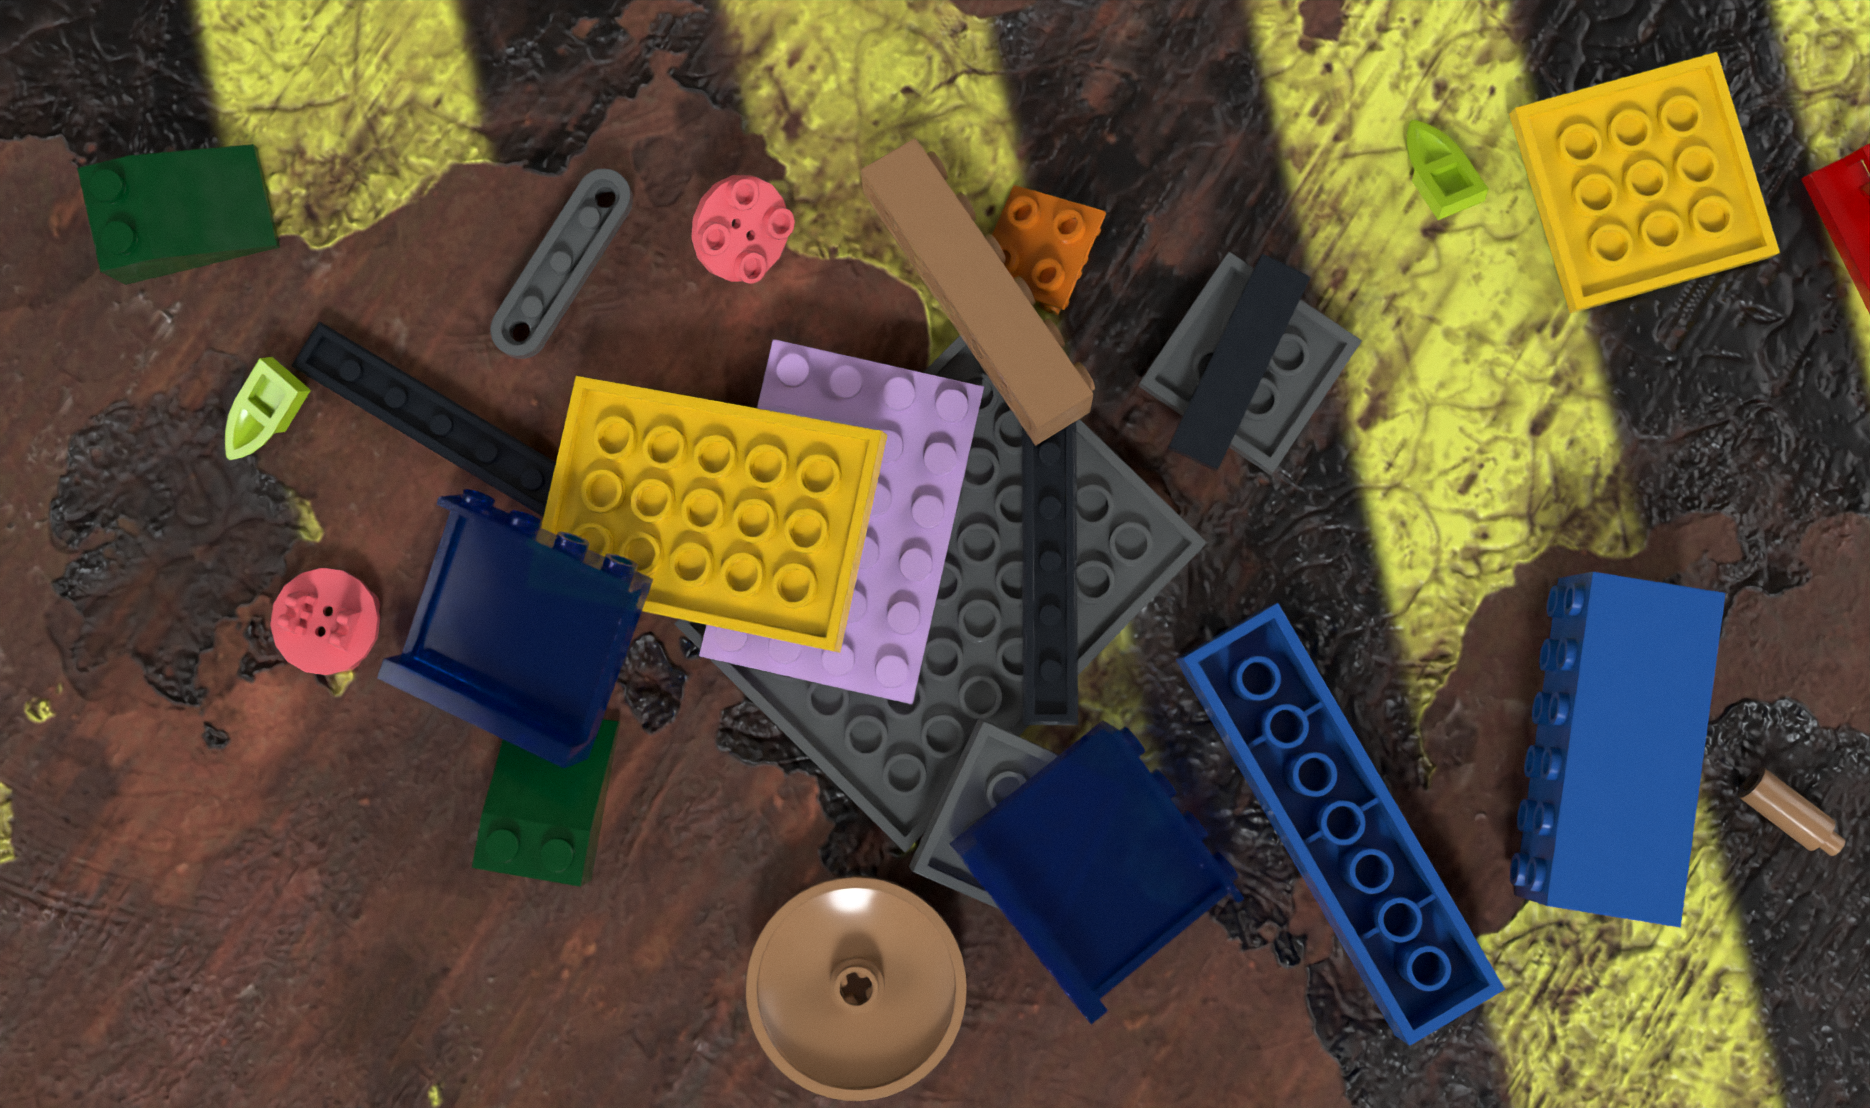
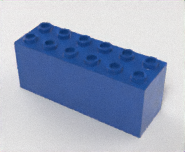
M1588 572L1558 578L1557 586L1554 585L1551 588L1547 601V614L1553 618L1550 639L1546 638L1544 640L1539 658L1540 668L1545 671L1543 690L1536 694L1532 707L1533 723L1538 724L1535 745H1531L1528 748L1525 758V775L1530 778L1528 797L1521 801L1517 814L1518 830L1523 831L1520 853L1513 855L1510 864L1509 876L1511 884L1515 885L1514 895L1550 907L1681 928L1726 593L1599 572Z

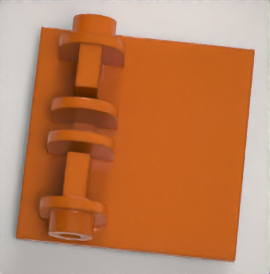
M1013 186L992 236L997 240L1005 255V262L1003 264L1013 279L1020 276L1026 282L1035 301L1040 303L1039 307L1042 310L1059 315L1060 310H1065L1070 303L1069 298L1077 280L1082 275L1081 270L1088 261V254L1095 238L1099 236L1100 227L1106 212L1020 186Z

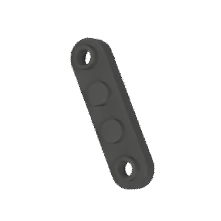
M603 168L593 170L584 176L494 315L490 327L491 337L495 345L506 355L516 359H527L542 350L627 218L633 205V194L625 178L618 172ZM605 192H612L616 195L614 204L607 208L600 207L598 205L599 197ZM522 324L528 325L530 328L528 338L524 341H515L513 338L514 329Z

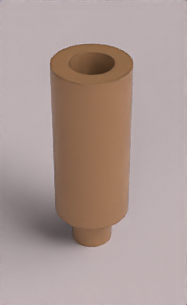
M1759 767L1754 770L1738 790V797L1809 851L1820 847L1830 856H1834L1844 847L1845 839L1833 831L1836 824L1835 820L1765 767Z

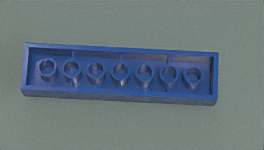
M1276 603L1262 608L1176 658L1175 660L1394 1035L1410 1046L1505 990L1280 605Z

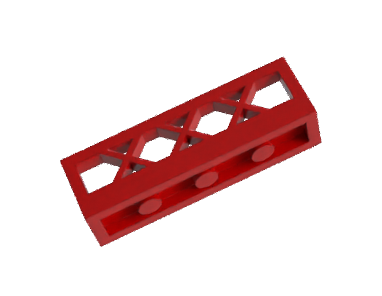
M1869 143L1846 157L1808 174L1801 180L1870 314Z

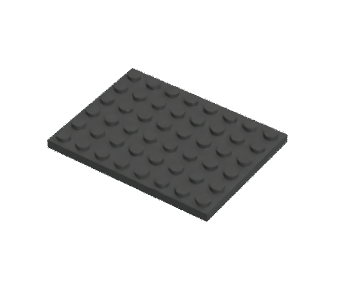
M961 336L923 372L984 386L913 704L710 659L904 852L925 833L978 718L1018 736L1029 726L1023 725L1022 425ZM1080 419L1076 421L1078 675L1207 543ZM678 619L674 624L701 650L706 625Z

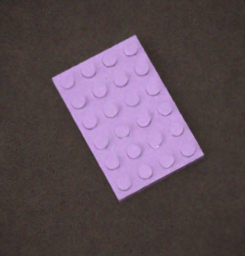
M773 339L758 401V409L880 430L888 435L841 653L706 625L699 656L913 704L984 386Z

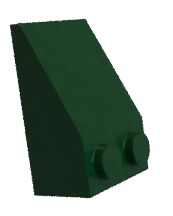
M254 144L129 155L77 168L100 272L125 285L280 248L259 153Z
M513 703L481 814L472 868L579 887L590 882L593 875L620 721Z

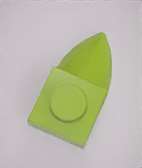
M1415 119L1411 120L1407 130L1406 145L1409 159L1414 168L1412 182L1437 220L1484 202L1489 188L1462 149L1439 129Z
M273 357L259 358L230 409L225 429L226 457L229 460L250 455L265 445L275 433L286 432L311 391Z

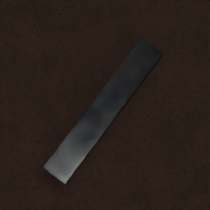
M318 322L291 367L544 517L556 462L322 322Z
M1076 421L1036 446L1022 426L1023 725H1078Z

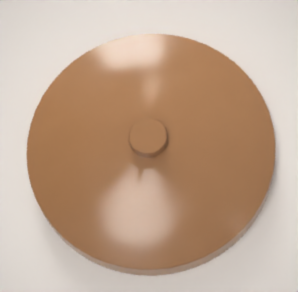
M844 876L828 879L802 890L789 899L777 910L759 935L752 951L746 976V1002L750 1022L755 1036L768 1058L783 1074L801 1087L828 1098L844 1101H866L888 1097L907 1089L924 1078L939 1064L953 1044L960 1029L966 1005L967 983L962 953L951 928L944 918L929 902L909 888L883 878L871 876Z

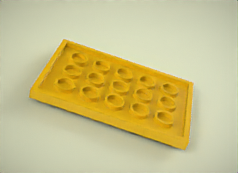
M576 376L528 587L841 653L888 435L880 430Z

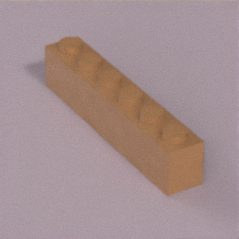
M914 138L861 169L864 195L1035 446L1090 413L1094 395L1092 391L1095 390L1090 374L1080 362L1072 364L1062 349L1065 343L1060 331L1050 319L1043 321L1032 305L1035 304V299L1030 288L1020 276L1013 279L1003 264L1005 262V255L999 243L991 234L983 236L974 223L976 214L971 203L962 192L955 195L945 181L948 178L945 167L935 152L930 151L926 154L917 139Z

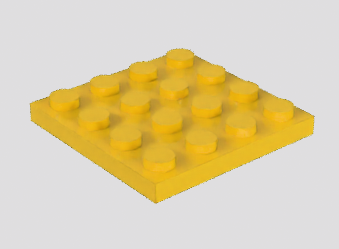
M1717 52L1516 107L1509 113L1570 314L1771 258L1780 253Z

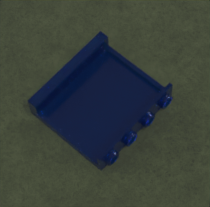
M464 489L462 494L440 496L436 505L450 510V514L402 654L383 659L377 678L562 768H567L588 759L653 578L637 572V563L626 557L610 553L604 557L589 550L590 543L582 537L567 532H558L556 535L540 528L542 521L531 514L516 510L507 513L494 507L495 499L482 492Z
M1104 720L949 843L1073 1005L1091 1025L1108 1011L1100 999L1226 895L1236 903H1240L1244 899L1233 884L1239 877L1235 869L1220 852L1217 851L1212 856L1202 842L1208 836L1206 830L1191 812L1186 810L1181 814L1171 799L1177 794L1172 784L1157 768L1150 772L1140 759V756L1146 752L1140 741L1126 726L1119 730Z

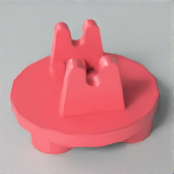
M732 175L716 182L700 199L693 216L691 239L697 258L710 273L730 282L743 281L752 284L760 281L780 258L788 236L793 232L795 220L792 212L786 208L784 199L772 184L752 175ZM735 219V225L732 226V221ZM748 231H750V235L747 238L746 234Z
M319 568L303 572L283 587L273 604L270 626L275 646L287 662L307 673L332 675L351 671L359 666L360 662L368 656L378 639L381 619L379 614L380 602L375 593L370 591L363 581L346 571ZM328 607H332L333 613L331 616L326 615V609ZM324 627L326 632L325 635L321 637L318 634L319 628Z

